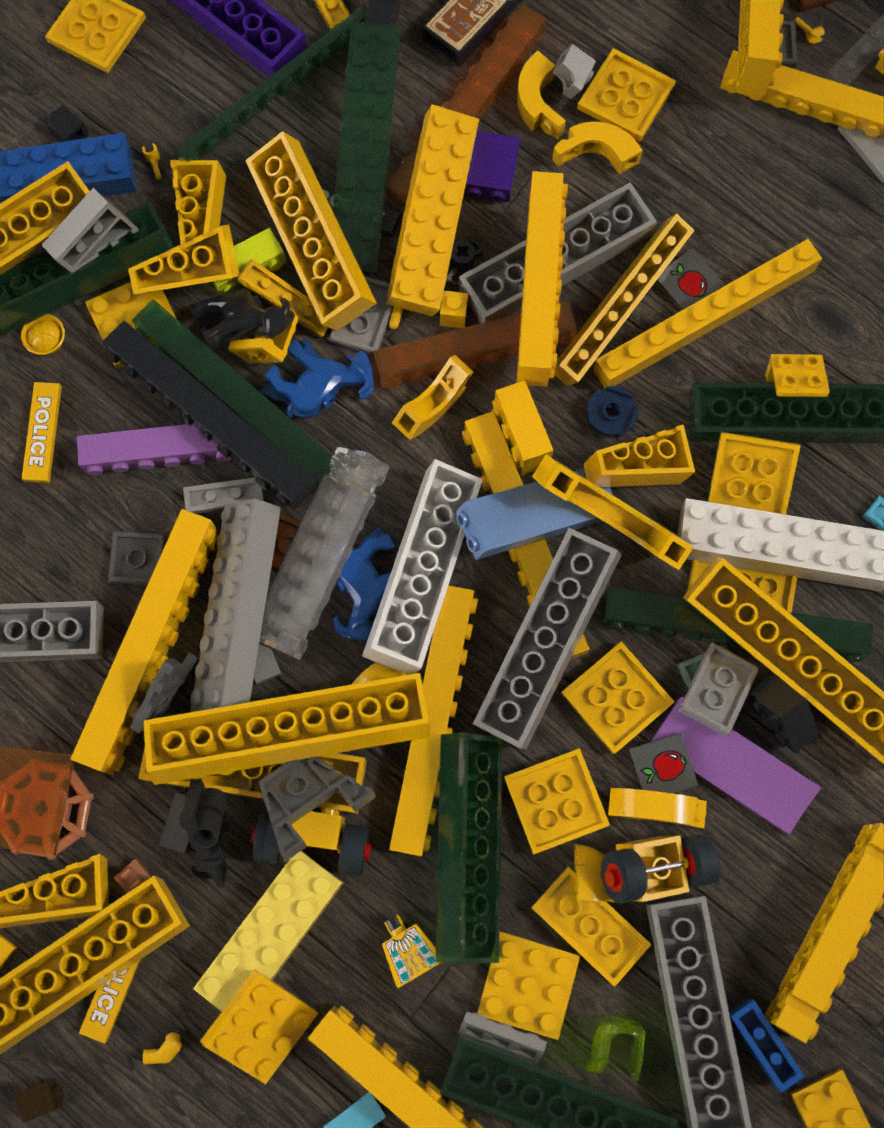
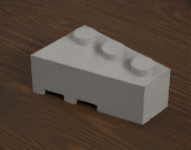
M92 188L45 240L42 246L58 263L73 273L98 257L99 251L109 245L112 247L119 243L118 239L129 232L133 234L139 229L97 190Z

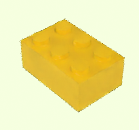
M524 380L496 390L495 400L492 401L494 409H491V412L494 411L497 421L501 425L502 433L511 450L516 468L521 476L534 472L544 456L547 454L552 457L554 450L527 384Z

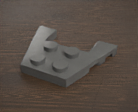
M196 650L189 652L182 665L173 658L164 661L153 684L148 689L143 703L138 706L132 715L134 720L130 726L131 729L141 733L144 731V720L161 718L176 698L175 693L180 685L185 684L190 678L191 674L189 673L195 663H198L200 652Z
M318 757L286 762L259 781L284 862L306 848L304 840L292 827V824L335 793L339 792L355 812L376 798L375 792L371 788L363 787L348 775L344 776L334 770L333 766Z

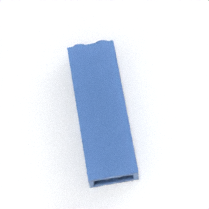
M584 468L574 471L586 478ZM538 482L466 501L456 511L457 522L464 530L468 549L473 553L475 560L567 533L568 528L577 530L604 522L568 500L565 501L550 492ZM600 487L612 494L610 487Z

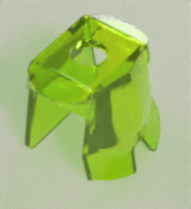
M606 1016L598 1026L593 1037L591 1059L584 1066L587 1068L586 1071L594 1074L602 1073L608 1063L611 1039L617 1034H630L634 1038L628 1072L634 1082H637L644 1054L645 1029L642 1025L634 1020Z

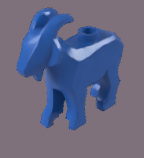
M305 338L301 344L295 340L287 349L288 355L296 359L307 369L298 378L297 382L284 381L281 378L279 369L273 365L265 374V378L268 380L267 384L259 390L260 393L274 401L289 405L286 411L289 418L295 416L305 419L317 416L323 408L328 409L335 400L334 395L341 387L364 384L358 392L361 394L360 399L369 397L374 389L373 370L364 351H359L354 356L347 354L346 357L351 362L349 367L337 361L320 357L312 350L310 342Z
M381 527L364 538L361 545L356 549H352L346 543L340 544V550L334 557L335 573L339 578L335 582L341 593H348L354 603L347 627L339 622L337 616L334 617V628L341 637L365 641L369 638L374 623L369 618L379 609L391 574L389 572L380 576L370 560L376 551L392 550L395 548L391 538L387 533H383Z

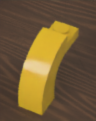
M537 50L525 63L519 77L518 109L522 119L532 131L540 125L546 134L552 135L558 140L564 134L566 120L545 104L540 95L541 91L554 79L552 72L555 64Z
M586 122L569 129L568 140L563 139L554 147L552 160L559 167L578 155L597 153L607 158L618 174H621L640 163L643 150L629 133L615 125L604 122Z
M456 355L450 357L434 382L416 399L403 405L392 424L409 440L417 437L431 427L457 401L467 388L465 384L473 374V371Z
M611 788L608 815L626 819L650 820L704 828L707 801L699 800L696 797L665 792Z

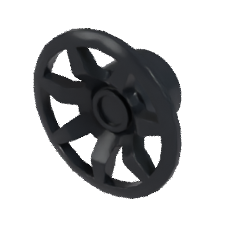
M455 236L449 263L453 267L446 277L447 283L459 286V281H455L452 278L459 270L464 274L469 271L470 267L474 269L480 264L476 263L474 258L480 254L483 255L484 263L489 260L486 249L480 242L468 236Z

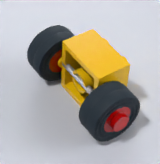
M321 808V813L312 812L313 810H311L292 824V827L304 840L306 846L338 851L340 854L338 865L340 874L362 875L365 860L369 861L372 844L368 843L369 827L346 824L344 828L345 818L339 816L340 811L329 808ZM261 812L257 826L253 828L251 836L253 860L276 864L280 857L279 846L268 812Z
M661 835L616 844L617 851L605 854L601 862V878L605 891L610 899L616 903H626L629 901L645 902L689 892V887L695 888L713 883L717 879L720 870L717 850L712 841L704 835H693L683 838L680 835Z

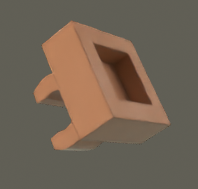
M134 859L114 878L123 890L128 893L152 876L138 859Z

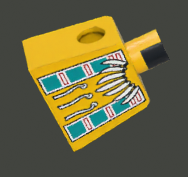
M399 914L384 922L392 938L382 943L397 988L444 961L442 954L417 923L406 929Z

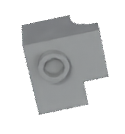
M573 44L561 54L552 72L562 81L563 94L569 99L578 94L584 84L590 81L594 74L592 68L596 60Z

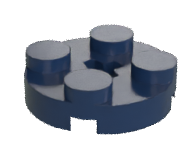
M608 386L599 392L596 391L591 396L586 409L587 423L589 427L602 436L620 438L633 428L638 417V406L629 391L618 386ZM612 406L616 407V412L619 415L610 417L605 412V409H610Z

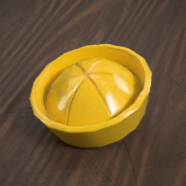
M38 314L31 317L25 322L21 330V340L24 347L29 352L37 355L54 354L64 343L65 329L63 324L57 317L50 314Z

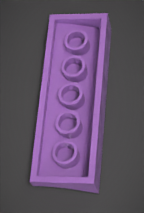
M680 697L651 741L682 733L695 775L786 835H790L821 787L734 730H731L730 734L725 737L679 712V707L684 699Z

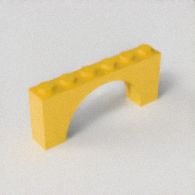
M547 454L532 475L539 484L550 492L598 517L678 570L694 548L675 533Z

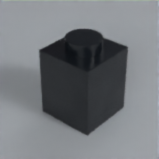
M63 105L53 111L45 121L51 134L60 142L85 139L89 136L84 123Z

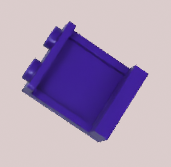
M477 131L464 191L465 196L471 199H490L496 203L510 202L520 137Z

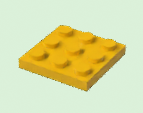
M70 0L45 38L48 43L109 73L146 19L143 11L121 0Z
M613 48L579 101L577 109L601 122L609 123L625 130L635 140L641 142L675 87L676 80Z
M129 282L85 302L102 340L124 320L159 350L185 339L184 333L163 290L134 295L132 284ZM113 362L116 369L123 367L120 362L116 364Z
M721 432L707 502L786 515L801 445Z
M622 641L561 692V695L613 755L674 703V700Z
M580 748L504 777L533 855L610 826Z
M500 931L477 1013L484 1015L488 1019L558 1040L580 956Z
M254 969L200 1041L207 1049L266 1084L312 1023L318 1012Z

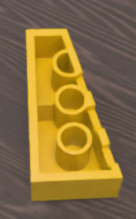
M170 160L174 177L173 187L176 193L175 204L179 218L178 227L181 245L220 227L226 174L218 160Z
M229 225L215 228L208 233L128 269L134 295L239 276Z
M684 424L672 430L657 432L649 437L637 438L629 443L624 442L597 450L584 463L587 480L599 487L681 484L695 473Z
M97 854L91 856L90 859L73 863L54 873H47L28 883H22L1 891L0 928L96 915L109 906L107 858Z

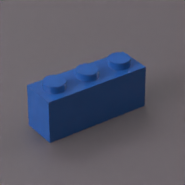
M745 998L728 1010L731 1025L774 1089L782 1093L805 1077L754 1000Z

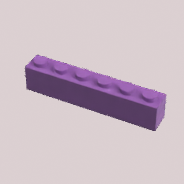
M184 424L77 436L78 466L88 475H100L103 471L109 470L121 473L127 472L129 468L137 467L142 470L153 469L156 465L176 467L183 462L202 464L206 460L211 459L229 461L231 456L229 458L223 456L216 448L218 445L212 440L210 442L204 440L197 432L199 429L193 424L191 426Z

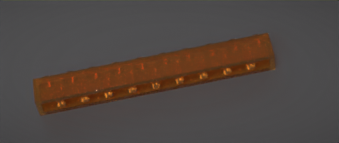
M523 4L517 12L513 11L508 18L505 28L499 29L493 44L484 49L479 63L472 65L467 79L464 83L460 82L457 85L450 101L447 100L442 107L478 118L480 121L545 33L546 18ZM420 137L416 140L410 155H405L396 174L392 173L386 182L388 198L404 208L407 202Z

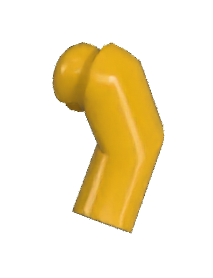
M174 1032L169 1033L165 1037L166 1041L159 1049H144L143 1064H161L172 1061L181 1049L180 1035Z

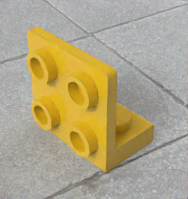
M295 315L294 321L274 338L269 339L265 335L258 336L256 334L254 339L243 338V340L231 341L228 350L249 364L283 362L287 355L292 335L295 332L298 317Z
M771 354L765 377L766 382L775 383L777 396L827 397L830 391L822 355Z

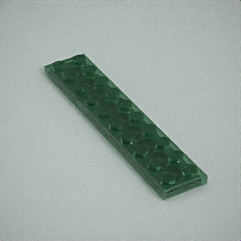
M365 4L182 144L175 150L174 160H179L180 162L186 160L189 162L191 160H198L197 157L203 152L206 155L210 154L217 147V141L221 138L227 140L235 134V127L241 123L243 126L250 123L255 116L253 114L257 110L261 109L263 112L273 104L272 99L275 96L283 97L292 89L290 86L296 80L299 83L304 81L310 75L308 72L314 66L317 69L322 67L328 61L327 56L332 52L335 55L340 53L346 47L345 42L350 38L353 41L358 39L363 32L367 6Z
M351 22L333 213L361 272L378 275L401 26Z

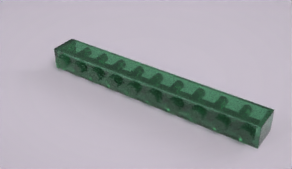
M154 299L132 319L135 330L309 474L315 482L316 488L314 492L319 490L324 494L344 473V466Z
M609 587L605 592L602 623L608 624V628L621 630L624 629V626L633 627L634 631L639 633H650V630L661 631V635L668 637L683 634L687 635V639L703 640V637L712 638L713 642L718 644H729V641H734L682 597ZM789 612L835 652L845 657L846 661L862 662V659L871 655L873 624Z

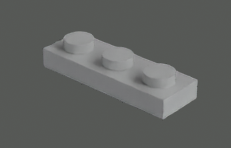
M256 477L183 487L185 509L197 514L224 510L225 504L250 499L264 501L263 489L255 482Z
M466 1012L458 1032L535 1063H538L541 1059L547 1043L535 1034L522 1033L514 1030L509 1024L493 1022L480 1013Z

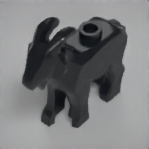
M234 287L219 296L207 298L189 305L195 319H198L206 312L212 311L203 318V321L198 323L212 352L217 350L223 343L247 338L254 333L258 336L265 335L269 339L281 334L294 321L295 317L294 312L290 310V302L286 298H280L282 304L280 308L272 306L264 310L258 295L252 296L248 288Z

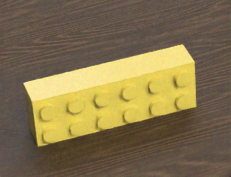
M300 851L287 862L193 989L220 1011H223L254 969L273 980L344 882L305 852Z

